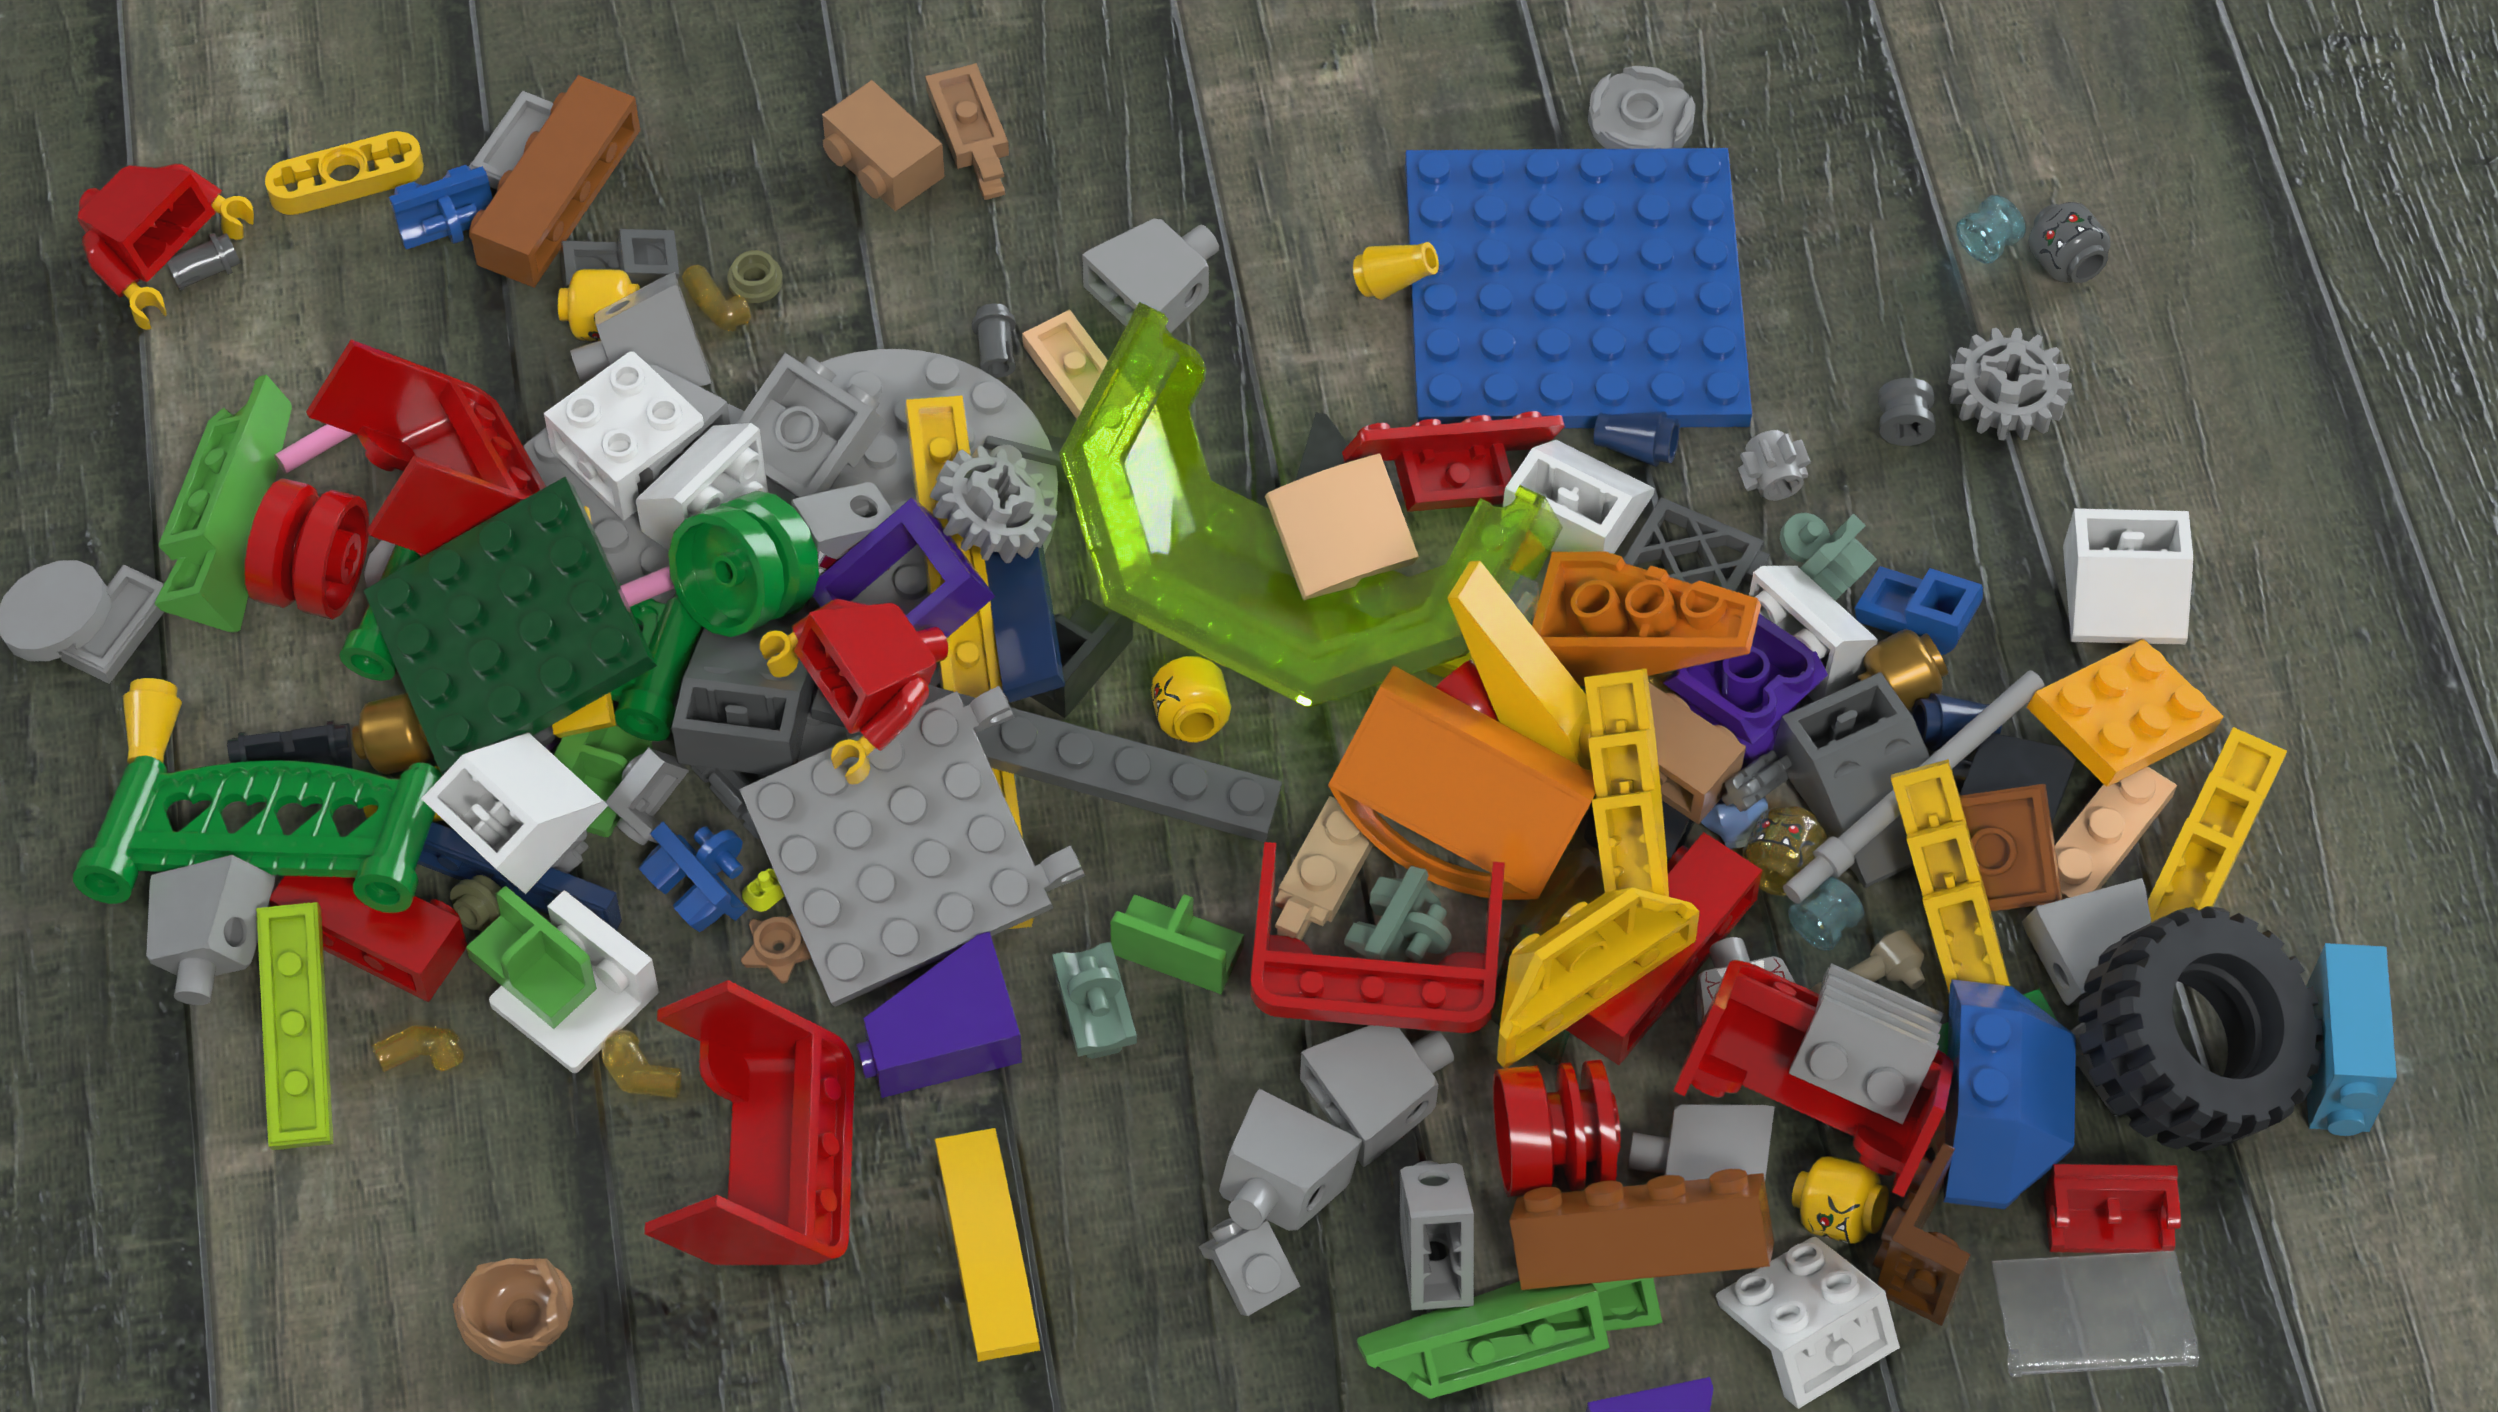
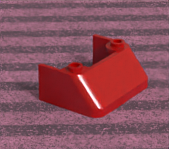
M352 339L306 411L311 419L356 434L366 449V458L375 466L390 472L395 469L404 471L367 531L372 537L416 551L421 557L546 487L502 408L488 393L470 383Z
M1264 842L1250 987L1252 1000L1262 1012L1281 1018L1454 1033L1475 1032L1483 1028L1490 1021L1494 1011L1505 862L1493 861L1484 953L1455 952L1442 959L1438 965L1316 955L1312 953L1308 945L1297 938L1270 935L1275 889L1276 843Z
M1739 960L1730 961L1683 1064L1673 1091L1685 1096L1690 1084L1699 1091L1713 1097H1723L1725 1092L1737 1093L1742 1085L1853 1136V1146L1861 1154L1859 1157L1860 1162L1870 1170L1882 1175L1891 1176L1896 1172L1892 1192L1904 1197L1946 1111L1954 1069L1953 1061L1942 1051H1937L1903 1124L1789 1074L1790 1066L1816 1012L1819 994L1754 964Z
M729 980L657 1009V1021L700 1041L699 1069L703 1081L714 1093L732 1102L728 1199L715 1195L645 1222L644 1234L713 1265H819L842 1256L849 1243L855 1078L854 1060L847 1044L833 1032Z

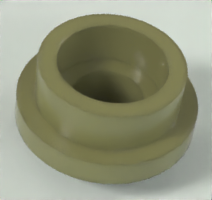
M759 250L746 251L740 254L729 268L727 275L731 293L739 300L747 303H761L770 300L777 295L783 284L782 270L779 264L769 254ZM752 279H761L759 281H750Z
M475 875L471 879L459 881L452 888L450 898L453 909L460 916L461 923L469 929L484 931L501 915L496 893L502 888L490 878L482 875Z

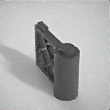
M1661 497L1623 560L1626 564L1637 566L1639 563L1661 559L1665 570H1667L1672 578L1691 584L1697 581H1712L1716 586L1738 592L1745 580L1750 583L1752 582L1753 572L1761 566H1766L1770 554L1762 551L1763 540ZM1666 520L1685 528L1690 538L1666 542L1659 528L1663 521ZM1727 546L1744 554L1740 560L1717 564L1711 548ZM1697 551L1705 567L1680 572L1673 556Z

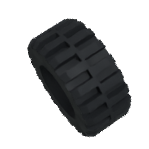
M2206 906L2200 910L2193 907L2177 910L2123 936L2120 941L2110 945L2099 956L2098 966L2090 970L2084 983V991L2089 993L2090 996L2080 1000L2078 1020L2085 1023L2086 1032L2079 1035L2082 1054L2090 1055L2094 1067L2088 1070L2095 1087L2100 1085L2104 1087L2110 1096L2105 1102L2118 1116L2126 1113L2132 1119L2129 1123L2132 1129L2146 1138L2158 1133L2157 1141L2161 1145L2174 1149L2186 1146L2192 1151L2211 1150L2220 1145L2226 1146L2265 1130L2267 1127L2280 1123L2293 1113L2294 1106L2303 1102L2312 1088V1080L2308 1077L2318 1073L2322 1051L2316 1050L2315 1044L2323 1040L2322 1019H2315L2313 1006L2318 1005L2313 986L2306 987L2300 975L2305 970L2296 956L2288 958L2281 948L2285 943L2269 930L2263 933L2257 930L2259 923L2247 916L2237 913L2230 917V912L2224 908ZM2176 982L2186 984L2203 995L2213 1006L2223 1024L2228 1044V1059L2223 1077L2210 1072L2200 1065L2187 1051L2177 1033L2172 1012V999Z

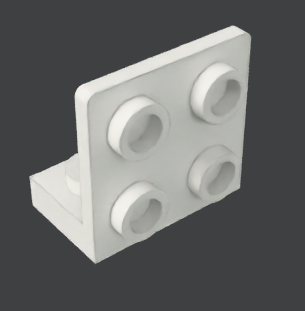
M635 352L626 353L544 413L551 452L623 521L637 511L636 499L639 497L637 483L640 482L639 473L704 426L702 414Z
M564 890L547 906L551 924L589 955L597 989L555 1029L550 1027L503 986H500L490 996L489 1002L494 1011L569 1071L577 1073L659 993L652 958Z
M1811 1237L1803 1243L1793 1246L1789 1251L1772 1260L1770 1267H1760L1752 1273L1742 1276L1737 1282L1716 1294L1719 1307L1771 1350L1783 1395L1798 1409L1900 1348L1885 1290L1817 1237Z

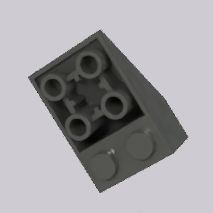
M773 619L754 630L733 637L714 634L704 628L683 677L672 724L678 764L772 775L798 763L815 681L799 658L794 672L785 677H774L767 667L769 659H764L760 651V641L767 632L781 631L788 636L793 632L792 625L798 621Z
M1881 672L1782 716L1773 747L1779 758L1785 755L1788 756L1792 766L1786 769L1788 778L1828 836L1836 838L1840 837L1893 790L1892 774L1918 768L1930 757L1912 715ZM1901 815L1854 855L1855 862L1850 868L1864 888L1914 866Z

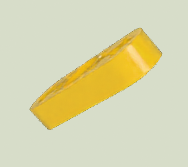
M394 131L280 161L268 170L265 176V185L270 203L275 210L286 215H297L395 189L398 186L414 182L421 176L424 163L417 139L409 133ZM401 155L404 161L394 163L391 157ZM373 160L376 170L369 171L368 161ZM343 165H351L359 169L358 174L347 181H337L330 177L336 168ZM320 174L322 185L316 186L313 176ZM296 183L298 189L288 192L285 185Z

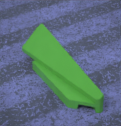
M267 374L259 376L254 381L255 385L247 404L236 414H232L227 409L222 408L208 421L158 545L171 560H178L154 604L163 612L227 632H238L241 630L249 596L245 585V558L248 538L262 498L275 482L279 465L275 460L274 454L283 448L292 409L289 399Z
M1653 1278L1521 1290L1520 1281L1475 1296L1474 1306L1441 1308L1357 1338L1359 1351L1369 1366L1375 1369L1377 1366L1405 1381L1411 1389L1431 1399L1608 1349L1610 1347L1606 1331L1651 1326L1663 1322Z

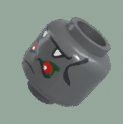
M2077 202L2052 204L2040 211L2034 220V226L2028 239L2029 249L2051 277L2058 282L2083 283L2098 275L2106 266L2111 245L2109 233L2083 204Z

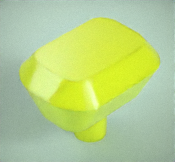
M774 869L760 872L758 877L742 890V898L745 903L753 910L759 912L767 911L785 896Z

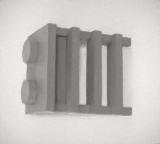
M1831 963L1830 968H1827L1823 977L1816 1012L1792 1061L1789 1074L1903 1124L1938 1051L1939 1046L1937 1043L1940 1039V1034L1938 1033L1941 1029L1942 1024L1940 1021L1943 1013Z

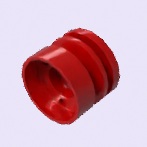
M1602 1060L1583 1062L1581 1089H1579L1575 1070L1571 1062L1559 1064L1555 1081V1092L1546 1091L1543 1077L1537 1065L1495 1070L1493 1080L1494 1125L1500 1172L1507 1197L1524 1196L1525 1193L1533 1189L1552 1187L1554 1165L1563 1166L1571 1191L1584 1190L1586 1162H1588L1593 1183L1616 1181L1617 1156L1620 1152L1621 1144L1619 1113L1616 1098L1611 1091L1606 1068Z

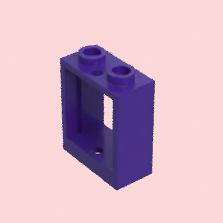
M911 497L818 577L813 597L820 607L834 599L852 601L917 544L945 582L906 615L916 631L936 626L948 638L990 602L995 595L952 537L944 534L943 530L945 528L938 518L934 517L931 512Z

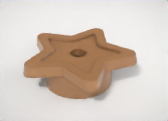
M793 914L787 918L772 917L765 921L753 919L749 922L754 944L741 959L743 966L746 968H768L780 983H787L796 963L812 959ZM777 943H782L784 948L776 951L773 946Z

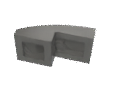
M620 229L617 242L562 241L559 255L563 288H569L573 274L581 269L623 270L628 274L631 284H639L640 289L674 272L677 280L679 278L674 230Z

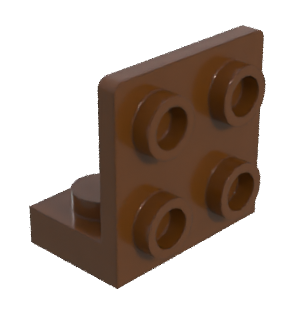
M1943 1143L1934 1161L1926 1157L1922 1158L1907 1189L1910 1192L1902 1208L1899 1206L1895 1208L1881 1236L1883 1242L1872 1266L1881 1270L1877 1285L1885 1290L1888 1300L1940 1326L1943 1325L1953 1306L1971 1254L1961 1250L1958 1244L1950 1237L1938 1232L1927 1233L1922 1230L1938 1201L1955 1148Z

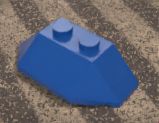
M1952 979L1949 992L1948 1057L1953 1061L1954 1069L1946 1106L1945 1144L1955 1148L1944 1180L1943 1202L2006 1209L2023 1191L2046 1174L2054 1164L2062 1160L2074 1147L2076 1035L2012 986Z

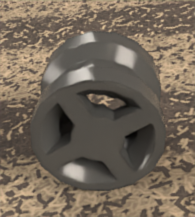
M1900 378L1884 384L1879 389L1878 405L1881 411L1884 412L1879 421V433L1884 440L1898 446H1912L1928 441L1934 435L1936 429L1935 417L1929 411L1934 404V390L1930 384L1916 378Z

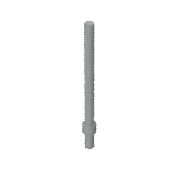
M2027 671L1919 767L1949 759L1951 769H1953L2028 703L2036 691L2044 688L2043 680L2035 672ZM1894 789L1840 837H1829L1813 851V860L1783 886L1784 892L1793 902L1800 904L1828 878L1837 879L1854 864V855L1901 815Z

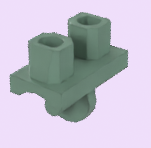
M1809 513L1795 514L1784 523L1780 531V542L1786 554L1795 561L1804 563L1800 569L1835 601L1877 560L1854 538L1866 526L1854 514L1831 536L1823 520Z
M1410 866L1403 879L1379 877L1371 891L1370 905L1375 915L1382 916L1377 926L1360 921L1353 923L1344 939V944L1351 958L1410 963L1411 960L1420 962L1426 951L1436 954L1446 951L1452 941L1450 931L1442 924L1447 911L1441 907L1442 904L1439 898L1428 888L1426 880L1429 875L1426 869Z
M1111 942L1099 944L1083 952L1052 954L1053 966L1077 1056L1086 1055L1088 1058L1094 1059L1119 1053L1122 1047L1137 1044V1034Z

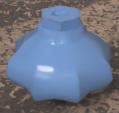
M1763 797L1746 811L1740 812L1734 803L1726 806L1721 798L1701 823L1712 832L1720 835L1725 842V846L1728 848L1750 846L1751 832L1767 816L1768 801Z

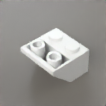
M752 423L712 426L636 499L641 532L669 551L673 533L686 518L718 507L724 502L754 491L768 493L760 429Z
M1553 440L1533 447L1505 487L1501 526L1552 552L1606 551L1614 554L1654 495L1655 488L1558 440Z
M2074 508L2063 544L2071 642L2136 643L2145 639L2149 644L2185 645L2188 639L2193 572L2189 511Z
M1761 566L1753 572L1749 596L1758 598L1761 604L1759 614L1797 638L1813 652L1816 651L1828 673V676L1807 694L1812 700L1817 701L1852 685L1858 680L1857 676L1866 672L1863 663L1864 656L1868 650L1877 645L1878 639L1798 566Z
M530 733L463 754L421 798L495 869L525 894L608 806Z

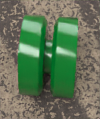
M754 491L720 504L718 507L686 518L673 533L668 552L670 577L679 601L693 620L711 633L727 637L747 633L767 624L769 620L783 617L802 608L814 595L819 577L818 551L809 527L793 506L776 494L762 491Z

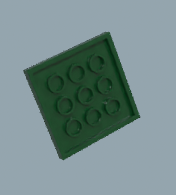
M566 476L363 590L440 772L443 775L463 754L526 733H530L533 736L657 666L578 493Z

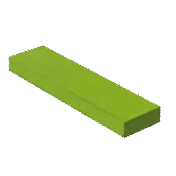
M314 902L256 908L268 1147L271 1150L331 1145L334 1142L321 906Z

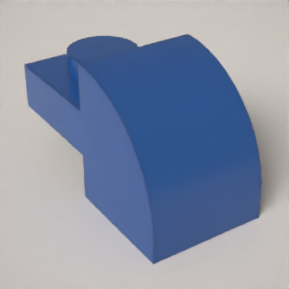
M1880 566L1855 606L1856 620L1859 623L1893 634L1904 629L1912 630L1919 637L1928 634L1940 654L1945 655L1956 647L1983 600L1982 584L1929 568L1922 580Z

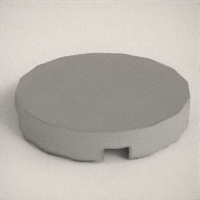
M1632 66L1623 68V73L1611 77L1610 73L1599 81L1591 93L1588 124L1593 137L1605 149L1682 148L1692 134L1695 103L1692 96L1690 98L1684 91V84L1676 76L1659 68Z
M78 560L55 561L37 567L20 578L4 595L0 603V636L14 655L27 661H51L62 657L59 651L67 649L71 645L76 650L89 643L103 627L111 609V597L107 593V586L94 567Z

